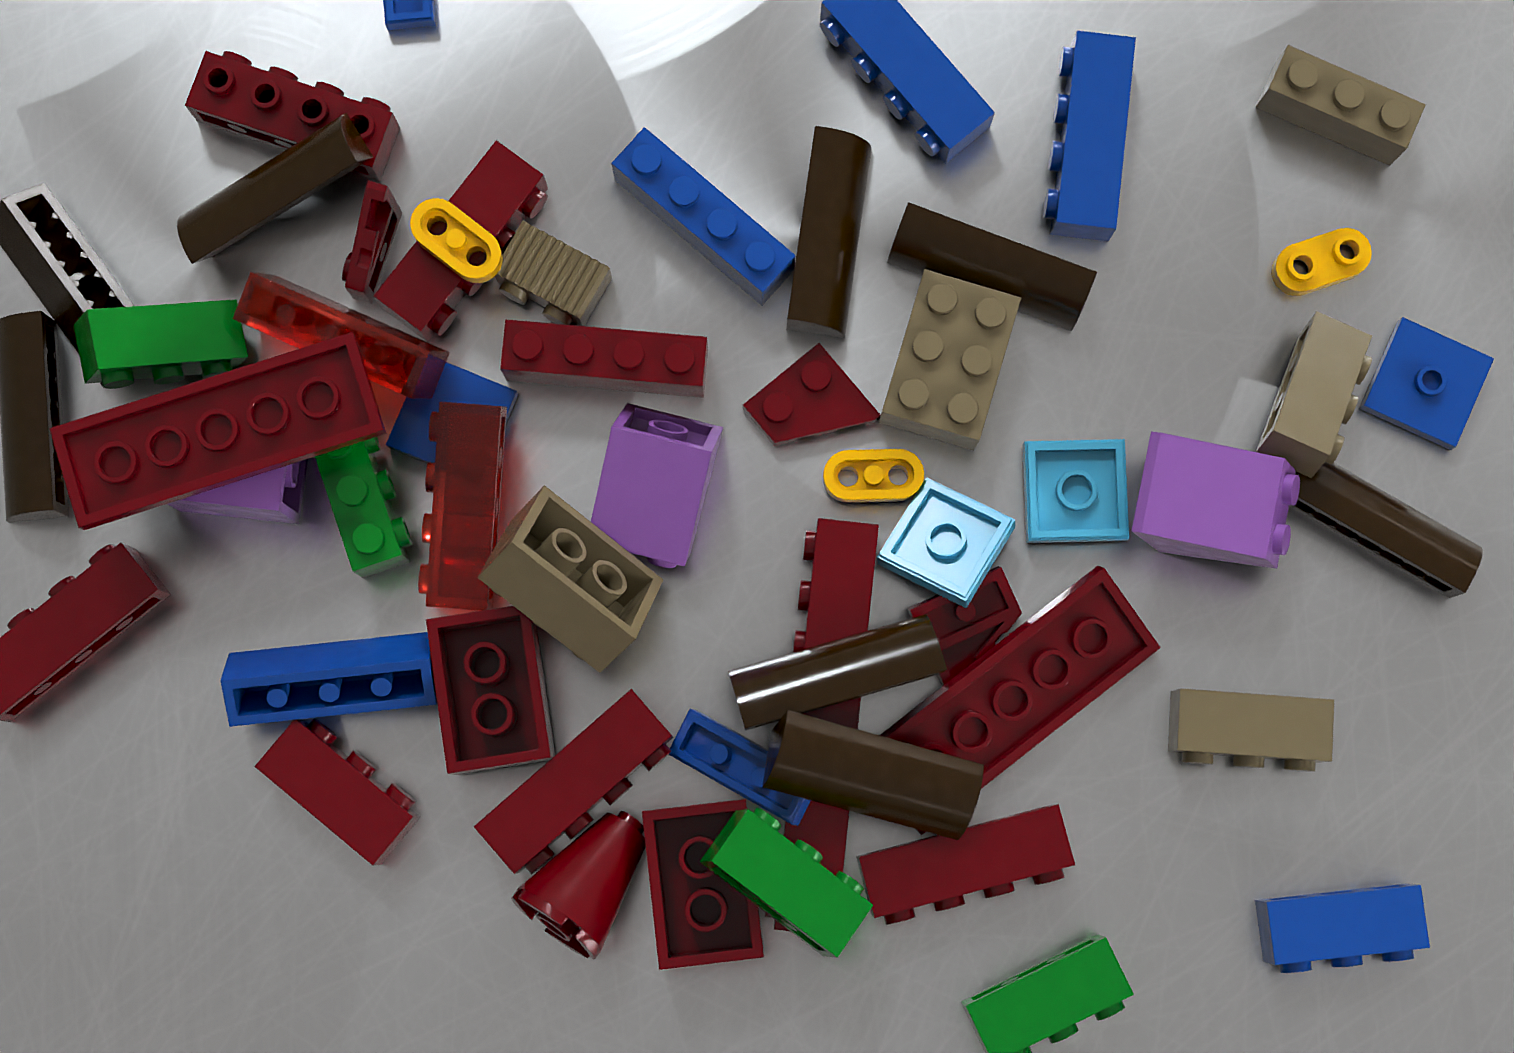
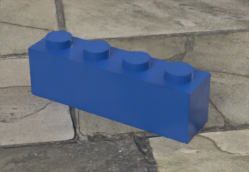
M897 0L822 1L820 20L822 22L820 23V28L826 38L836 47L842 44L853 57L851 60L852 66L858 75L867 83L874 81L885 94L883 101L887 108L899 120L904 117L917 131L914 134L917 142L930 156L937 154L946 164L990 128L995 112Z
M1077 30L1071 46L1062 47L1059 76L1067 77L1065 94H1057L1054 109V123L1062 124L1060 142L1052 141L1048 167L1049 171H1057L1055 189H1047L1043 213L1044 218L1051 219L1050 235L1108 242L1117 228L1136 37Z
M644 127L611 163L614 180L761 306L765 304L794 271L796 257L794 253L647 128Z
M428 632L233 652L228 655L220 680L229 727L437 705Z

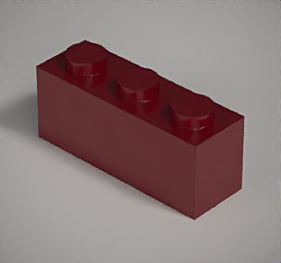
M316 718L309 724L305 720H293L254 767L371 865H381L419 820L420 816L411 809L416 801L394 783H391L386 789L372 777L377 769L356 751L353 750L347 756L333 744L338 736Z

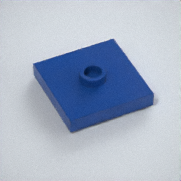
M1402 317L1397 321L1359 409L1452 450L1458 444L1494 358Z
M425 354L386 442V446L480 485L519 393L507 386Z

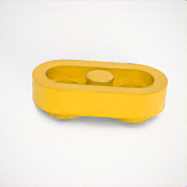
M428 199L415 208L411 216L410 227L416 241L422 248L468 282L483 283L497 275L502 266L503 254L498 241L491 233L444 199ZM437 221L447 223V229L441 235L430 233L431 225ZM477 251L484 252L487 257L483 264L474 266L469 263L471 254Z
M1340 228L1289 245L1280 252L1272 264L1271 274L1273 281L1282 292L1292 296H1302L1353 279L1370 263L1372 255L1371 245L1361 232L1352 228ZM1340 245L1350 246L1354 251V258L1347 259L1343 257L1340 253ZM1295 260L1305 262L1308 267V273H1297L1293 267V262Z
M905 449L840 451L827 461L823 472V483L828 494L834 499L845 503L905 501L917 493L924 480V468L921 461L914 453ZM898 468L906 473L907 481L902 485L893 484L888 477V473L892 469ZM843 470H851L856 474L857 482L852 486H844L838 479L839 473Z

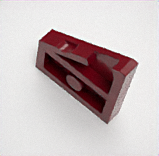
M369 180L365 188L353 250L346 258L342 280L346 282L345 288L353 299L372 304L373 296L377 291L402 211L388 186Z
M820 343L815 345L743 404V410L774 446L798 441L799 438L812 435L820 436L833 433L838 429L855 425L873 424L880 418V413Z
M999 566L989 570L967 608L938 594L907 608L911 618L926 614L931 621L947 667L944 673L937 675L942 686L994 647L1001 635L1008 632L1022 614L1004 571Z

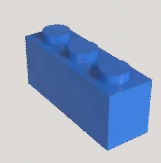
M1405 883L1255 900L1263 962L1279 965L1280 973L1312 970L1311 961L1330 959L1331 967L1358 966L1363 964L1362 955L1381 953L1382 961L1384 962L1414 959L1413 950L1430 948L1421 885Z

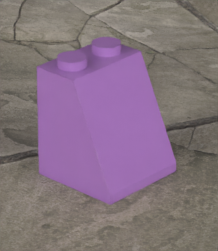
M627 403L611 426L591 522L629 553L645 556L647 561L655 566L663 568H674L676 565L685 566L692 551L723 427Z
M1151 431L1132 532L1158 552L1277 569L1279 556H1285L1289 548L1291 529L1289 525H1286L1289 505L1294 506L1298 500L1300 478L1299 475H1295L1296 470L1282 457Z
M308 459L168 503V505L180 512L299 524Z

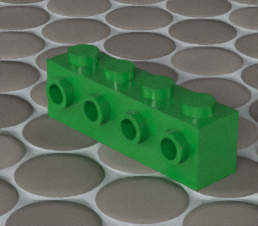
M378 437L315 456L352 571L362 578L411 562L406 547L412 545L408 527L403 517H395L390 502L391 499L397 498L393 482L387 469L380 471L374 454L381 451Z

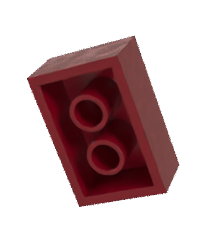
M514 606L426 619L447 774L459 775L548 761L555 756L537 625Z
M746 799L642 811L659 970L764 957L758 906L700 863L702 857L735 811L747 809Z

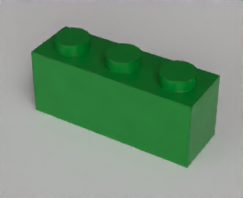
M237 299L87 309L74 324L84 383L102 382L103 388L106 389L127 387L134 384L136 379L153 378L154 384L159 385L179 382L185 378L184 375L202 374L203 379L234 370L248 358Z
M756 808L753 812L749 809L736 810L702 857L700 863L819 954L838 958L873 907L872 903L861 896L864 891L863 886L841 871L834 875L820 864L823 856L809 844L799 839L794 844L778 832L782 827L781 823L760 808Z
M1096 935L961 1001V1004L985 1053H1032L1031 1045L1047 1037L1051 1043L1064 1040L1079 1031L1076 1023L1092 1015H1095L1099 1021L1117 1014L1125 1008L1122 1000L1134 995L1107 938Z

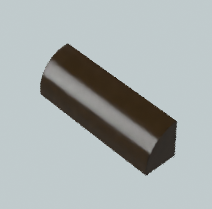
M342 114L181 215L177 220V231L190 262L194 264L215 256L373 158L372 153L348 114Z
M815 126L786 330L845 338L871 155V145L869 142L846 131Z
M45 183L1 199L0 246L79 354L74 324L87 309L134 306Z
M910 202L906 206L887 260L889 264L921 276L924 269L1021 297L1018 308L1019 312L1070 331L1073 330L1097 274L1094 270Z
M42 311L18 313L0 318V424L5 510L8 523L69 517L67 487L49 429L63 424L57 323Z
M1325 462L1312 478L1295 471V475H1299L1300 490L1296 504L1294 506L1289 505L1290 507L1448 598L1466 593L1482 559L1483 549L1481 546L1336 463L1330 465Z
M924 614L728 671L746 731L779 721L787 710L805 714L942 674L947 670L931 621Z
M787 710L771 730L762 787L959 840L966 831L974 814L980 795L984 765Z

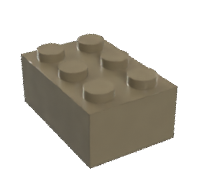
M924 269L878 423L974 451L982 435L1021 297Z
M545 485L510 521L477 577L490 587L495 594L503 597L530 618L535 625L544 629L570 649L575 656L584 660L599 673L636 640L664 580Z

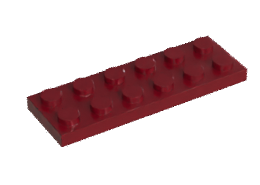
M353 332L49 428L77 525L82 530L91 529L387 434L358 340Z
M1096 566L879 736L983 764L984 770L981 788H983L1161 647L1106 569ZM916 829V831L920 835H923L926 832Z

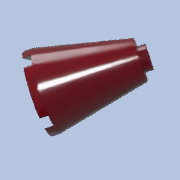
M620 811L617 816L607 812L523 883L511 897L512 901L529 919L532 920L536 915L537 919L547 927L544 931L560 943L583 957L588 958L591 956L593 960L596 959L604 946L646 848L645 838L642 835L644 832L643 825L624 811Z

